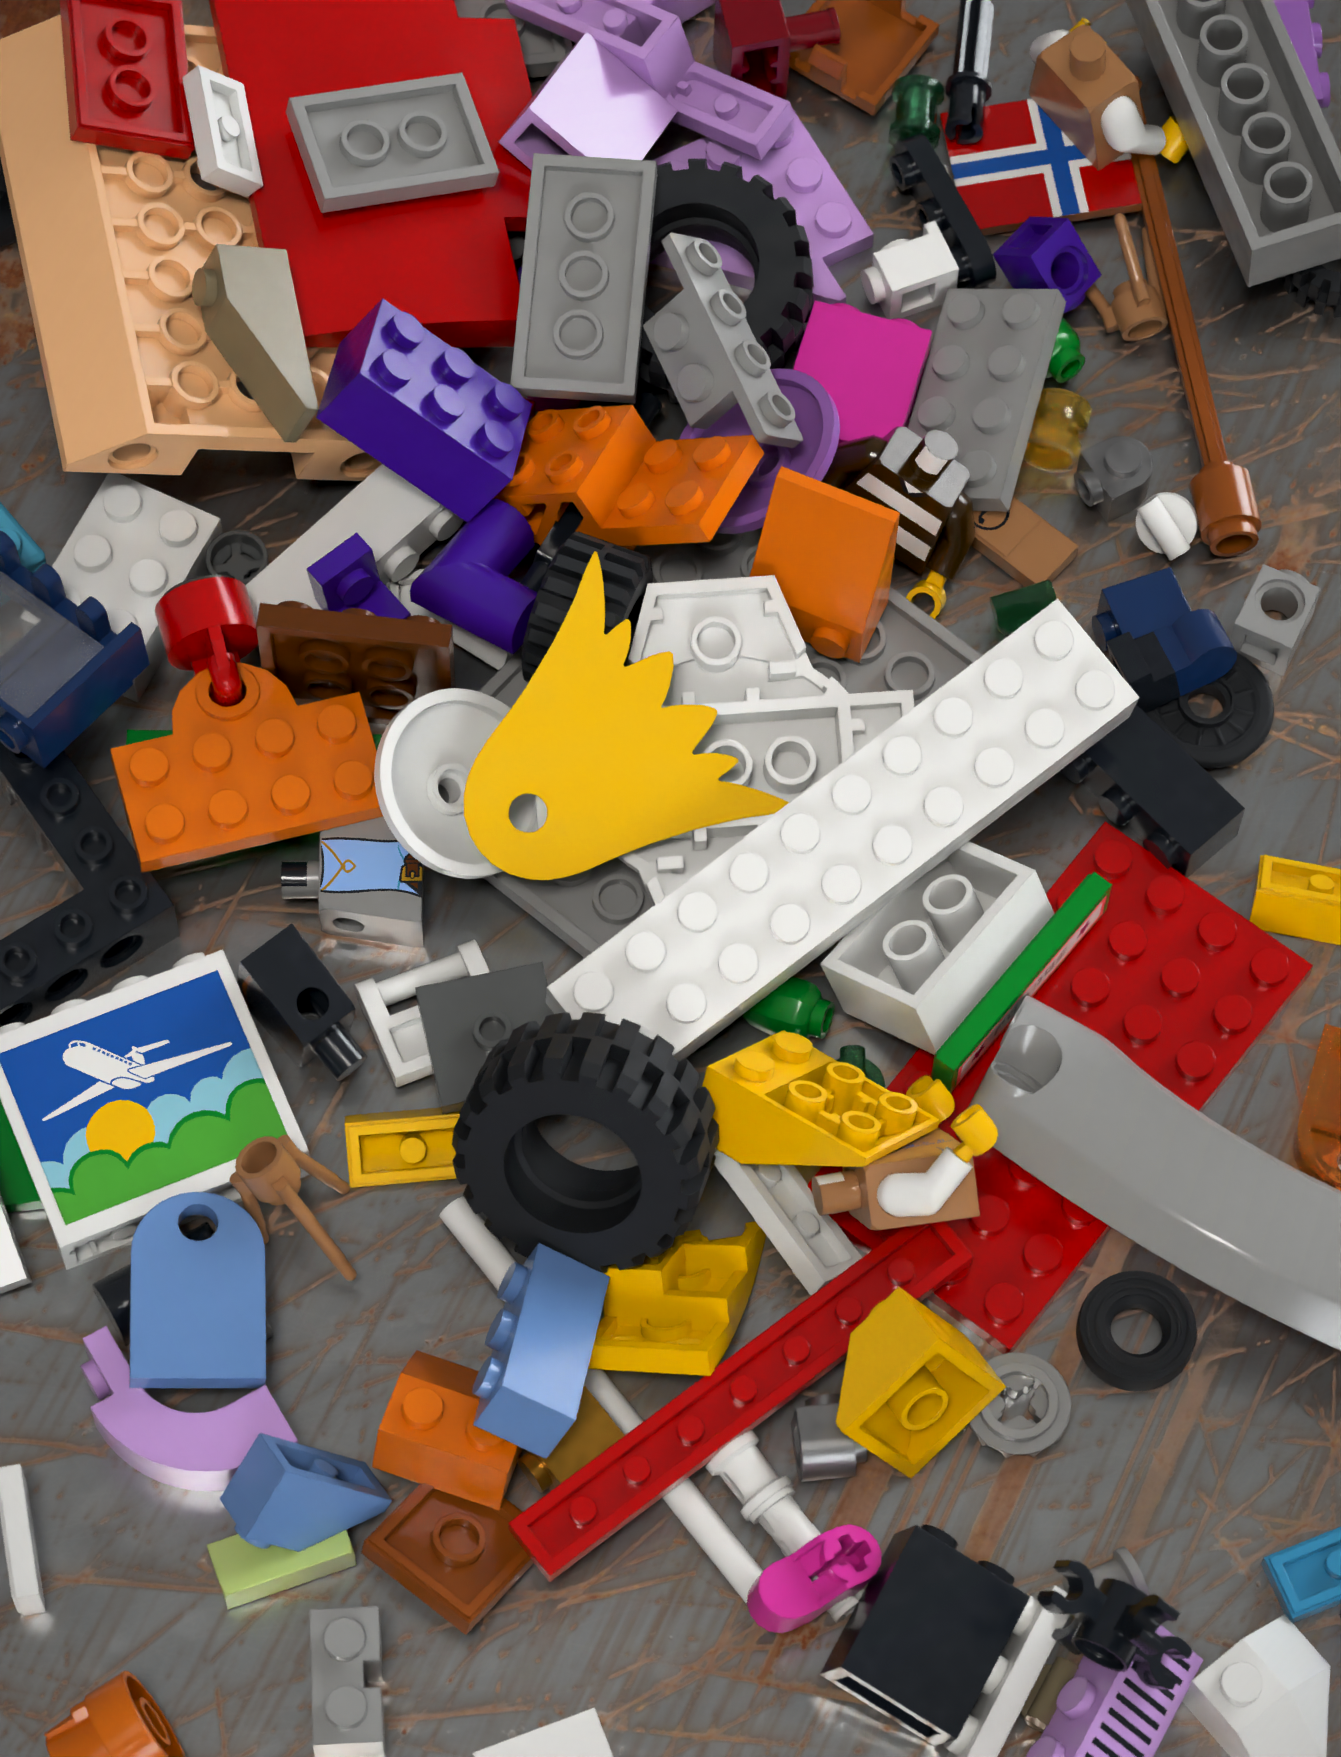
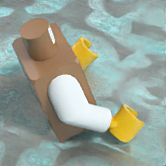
M1082 18L1069 31L1056 30L1043 34L1033 41L1030 47V56L1035 63V68L1029 88V95L1098 171L1124 153L1145 155L1161 153L1171 162L1178 163L1188 151L1187 143L1174 117L1170 116L1162 127L1144 124L1139 85L1136 77L1106 45L1107 43L1102 36L1091 29V23L1086 18Z
M928 1075L922 1076L906 1092V1095L912 1098L919 1108L940 1119V1122L947 1119L954 1111V1098L940 1079L933 1080ZM974 1104L964 1110L951 1124V1128L961 1139L962 1143L940 1128H937L865 1167L842 1166V1172L814 1176L812 1178V1194L816 1210L820 1216L849 1211L853 1217L870 1230H885L980 1216L973 1156L981 1155L993 1147L998 1137L997 1127L982 1106Z

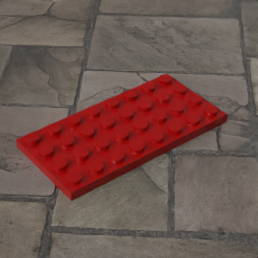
M1105 821L1047 891L1046 895L1054 913H1056L1089 873L1095 872L1112 884L1107 909L1033 998L1101 1034L1161 1085L1202 1113L1310 976L1313 965L1174 868L1170 867L1167 869L1151 852ZM1008 1027L953 1090L951 1094L955 1103L954 1111L938 1125V1128L961 1143V1139L953 1131L951 1124L968 1108L990 1064L1001 1047L999 1046ZM919 1048L886 1089L906 1095L909 1087L920 1077L925 1075L931 1077L934 1055ZM992 1147L981 1155L973 1156L980 1216L946 1221L974 1255L972 1264L929 1295L927 1299L999 1352L1005 1354L1014 1352L1111 1227L1053 1190ZM822 1166L815 1176L842 1172L843 1169L842 1166ZM811 1179V1181L807 1184V1186L809 1187V1189H810L811 1191H812V1179ZM849 1211L829 1214L850 1242L865 1254H868L902 1228L870 1230L853 1217Z

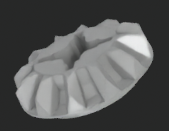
M1005 1353L986 1361L1005 1384L1006 1388L968 1423L978 1436L981 1446L988 1445L1000 1451L1005 1458L1013 1455H1030L1035 1457L1050 1445L1057 1444L1067 1427L1071 1414L1070 1392L1058 1370L1042 1358L1027 1353ZM1032 1388L1036 1389L1033 1392L1028 1407L1030 1415L1034 1417L1033 1420L1031 1418L1027 1420L1025 1417L1017 1415L1011 1421L1007 1419L1002 1424L1001 1419L1006 1402L1001 1397V1394H1007L1011 1398L1017 1399L1023 1393L1027 1395Z

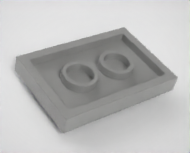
M463 73L289 98L286 115L321 213L493 187L496 184L499 170Z

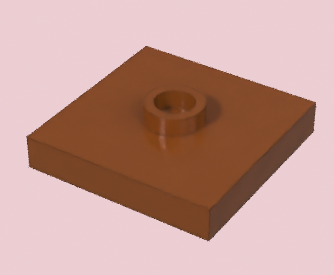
M420 1483L366 1538L361 1550V1554L465 1635L472 1630L534 1564L508 1530V1523L522 1513L510 1501L504 1498L500 1510H496L434 1489V1486L426 1483Z

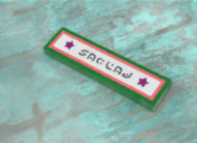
M1095 872L1089 873L935 1053L931 1073L933 1080L940 1079L949 1092H953L1009 1026L1026 995L1033 997L1105 913L1112 888L1111 883Z

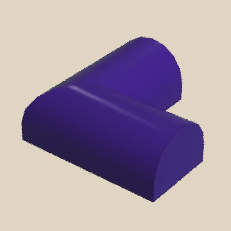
M492 499L468 523H465L412 582L409 591L411 602L514 654L523 644L528 620L538 593L507 577L535 546L532 528L526 518L508 503Z

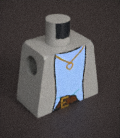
M384 817L320 831L319 860H282V899H319L321 931L330 935L408 947H424V865L403 848L389 829Z

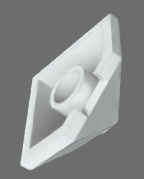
M1285 1614L1242 1638L1191 1681L1182 1702L1230 1757H1326L1330 1665Z

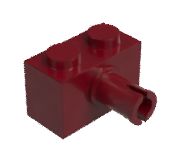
M715 0L713 59L716 70L784 100L787 98L790 52L811 49L816 44L820 46L840 45V26L834 7L822 11L785 17L780 0Z

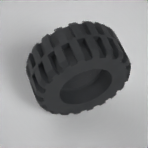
M688 159L689 169L673 171L671 162L657 165L649 264L665 251L662 240L671 232L720 242L740 252L751 263L755 275L754 288L743 303L746 309L745 318L757 343L763 347L770 358V369H783L785 367L784 354L787 351L789 353H796L801 345L804 336V323L808 322L814 305L813 270L809 241L804 226L797 225L795 209L786 197H778L775 200L773 185L761 176H753L750 182L743 180L742 167L724 161L720 171L708 169L707 159ZM646 305L644 308L643 325L655 315ZM643 328L637 389L653 395L657 394L659 388L666 389L669 393L670 402L679 403Z
M564 1012L547 1015L541 1027L537 1021H529L513 1030L509 1039L500 1040L490 1051L484 1065L481 1066L454 1127L452 1146L456 1152L453 1159L455 1175L460 1184H467L463 1195L475 1214L483 1212L487 1217L484 1223L485 1227L499 1240L506 1236L516 1244L515 1252L528 1258L537 1244L540 1243L601 1273H607L609 1266L612 1264H616L619 1270H626L642 1265L646 1255L649 1258L660 1256L672 1247L675 1237L683 1235L691 1223L716 1159L714 1153L719 1143V1125L712 1117L716 1108L705 1086L696 1087L700 1075L686 1058L678 1061L672 1055L675 1047L658 1034L654 1039H651L639 1032L641 1025L624 1018L619 1025L605 1021L606 1014L583 1012L580 1019L572 1020L570 1013ZM558 1114L574 1115L593 1120L618 1135L630 1148L638 1165L614 1171L596 1170L578 1165L560 1155L546 1142L534 1120Z

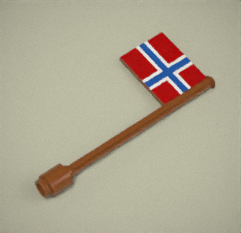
M1134 75L1138 81L1140 91L1143 85L1142 81L1138 76ZM1033 99L984 106L983 136L976 143L969 145L957 143L959 125L956 127V137L952 141L948 139L945 134L948 112L940 113V125L953 183L984 236L1016 231L1030 216L1068 218L1070 222L1111 216L1118 213L1142 211L1202 463L1199 474L1189 483L1193 506L1197 513L1201 540L1209 545L1210 551L1214 555L1222 557L1240 555L1254 548L1259 541L1257 533L1260 531L1262 524L1250 474L1246 468L1234 465L1227 458L1155 155L1124 153L1098 171ZM1141 101L1142 113H1143V120H1144V124L1147 125L1146 118H1145V113H1144V109H1143V105H1142V101Z

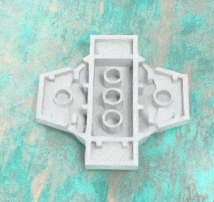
M775 575L647 584L627 666L654 654L667 651L672 652L674 665L672 678L661 707L705 705L717 710L712 726L692 753L693 755L719 753L738 759V763L719 777V781L750 787L791 802L914 708L913 689L849 694L832 676L828 679L822 673L815 670L805 652L806 645ZM535 795L538 830L547 819V807L544 801ZM774 814L747 817L695 829L646 845L617 858L639 873L652 906H654Z

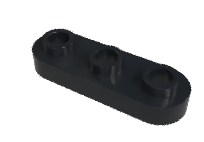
M917 133L895 143V155L889 159L893 178L901 190L908 189L914 198L916 214L921 228L923 229L926 223L936 221L959 267L957 284L962 282L967 289H978L995 282L996 266L991 249L929 140L922 133Z

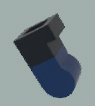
M1198 609L1188 612L1178 618L1171 626H1164L1135 640L1130 632L1106 641L1112 665L1140 697L1136 705L1145 713L1217 680L1225 675L1237 660V652L1215 612L1209 609Z

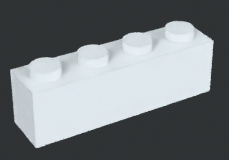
M381 464L245 585L256 622L260 603L278 605L283 601H298L311 606L313 609L322 610L315 600L306 569L356 532L372 548L380 580L386 586L389 579L397 582L405 578L418 563L419 555L436 540L443 541L452 536L464 520L384 464Z

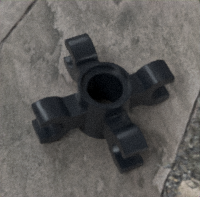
M1057 1560L1053 1568L1067 1578L1069 1583L1068 1593L1064 1598L1057 1591H1040L1037 1600L1048 1612L1071 1614L1075 1619L1067 1628L1055 1629L1052 1638L1073 1654H1083L1093 1662L1114 1671H1127L1133 1661L1138 1677L1146 1686L1153 1689H1174L1177 1682L1162 1670V1656L1166 1652L1167 1655L1174 1659H1189L1192 1649L1180 1637L1159 1636L1155 1632L1165 1621H1176L1180 1612L1158 1595L1152 1594L1148 1596L1136 1587L1117 1579L1105 1578L1097 1589L1093 1575L1086 1565L1076 1560Z

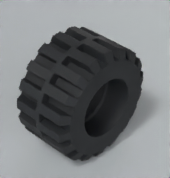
M574 532L561 545L546 571L528 620L521 654L522 674L526 682L529 683L553 643L575 598L584 571L595 551L599 557L604 583V634H608L625 619H629L631 622L630 645L623 664L625 667L627 666L647 584L653 583L652 562L649 556L581 532Z

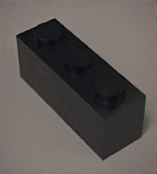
M1135 705L1128 719L1060 770L1071 782L1076 784L1083 783L1098 798L1099 806L1104 814L1116 825H1126L1142 840L1143 847L1151 852L1167 869L1172 867L1187 878L1237 836L1245 808L1137 705Z

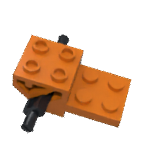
M647 392L640 393L634 405L593 406L590 408L538 411L526 426L513 479L493 498L504 501L516 508L530 524L534 535V542L541 545L521 584L538 592L556 552L574 532H581L630 550H634L637 545L710 542L764 455V451L753 435L656 441L648 427L656 414L661 410L662 404L656 396Z

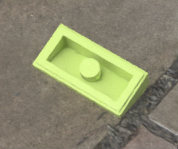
M347 1530L300 1552L271 1545L267 1549L259 1548L248 1543L238 1534L206 1545L227 1609L357 1565L355 1552Z

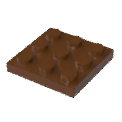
M283 601L278 605L260 603L256 630L262 669L268 670L287 685L297 706L360 692L368 723L388 725L402 708L417 698L437 690L456 688L453 627L451 624H442L434 618L422 615L409 616L406 619L380 617L360 608H348L342 612L319 610L298 601Z

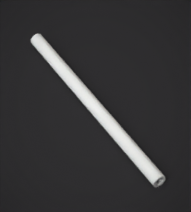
M459 1197L448 1204L442 1210L439 1217L494 1287L499 1290L507 1270L513 1262L517 1261L502 1242L485 1227V1221L479 1214L473 1212L465 1197ZM587 1370L584 1385L624 1435L644 1422L604 1370ZM687 1478L663 1496L662 1499L747 1604L748 1592L763 1570L690 1478Z

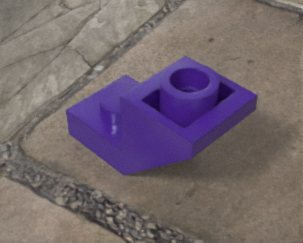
M357 532L306 569L315 600L322 610L342 612L348 608H360L380 617L406 619L411 616V613L380 580L372 548Z

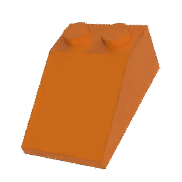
M781 466L773 486L750 577L775 575L803 641L810 643L816 651L827 657L835 659L845 657L860 663L888 604L900 512Z

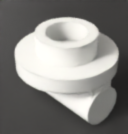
M1162 492L1151 496L1136 508L1138 511L1136 516L1137 534L1146 547L1154 552L1166 554L1170 561L1190 549L1189 544L1197 533L1198 518L1194 507L1186 498L1176 493Z

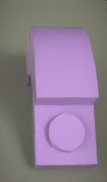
M107 1326L82 1338L89 1361L80 1365V1368L95 1397L100 1401L90 1407L97 1430L112 1450L128 1465L158 1482L193 1491H224L259 1433L298 1443L296 1436L266 1385L214 1411L203 1413L177 1411L154 1400L143 1388H129L130 1366Z

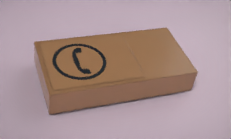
M1014 496L1012 497L1009 512L973 511L975 537L971 546L1037 597L1077 557L1079 548L1077 544Z

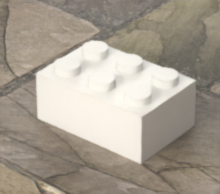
M108 473L52 567L61 577L66 598L79 606L89 596H92L104 606L111 630L118 635L131 622L141 628L150 665L133 680V685L122 695L135 702H139L166 656L155 615V606L161 597L175 585L188 579L209 575L206 567V552L211 542L223 532L221 518L121 474ZM26 610L20 618L24 638L41 623L40 620Z
M968 841L845 935L820 965L845 1013L935 1055L1055 913L1034 869Z

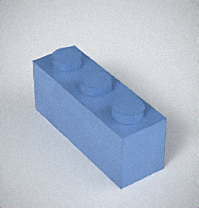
M540 1243L537 1244L523 1265L517 1262L511 1264L497 1294V1298L505 1302L504 1308L497 1313L485 1339V1346L493 1349L492 1354L483 1363L472 1389V1393L480 1397L473 1423L474 1426L546 1459L576 1420L610 1276Z

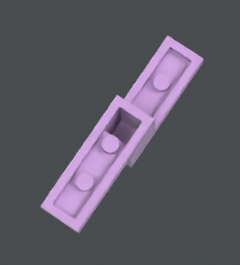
M504 0L511 15L577 43L588 32L678 110L671 121L759 160L763 159L795 117L789 101L696 62L679 16L642 0Z

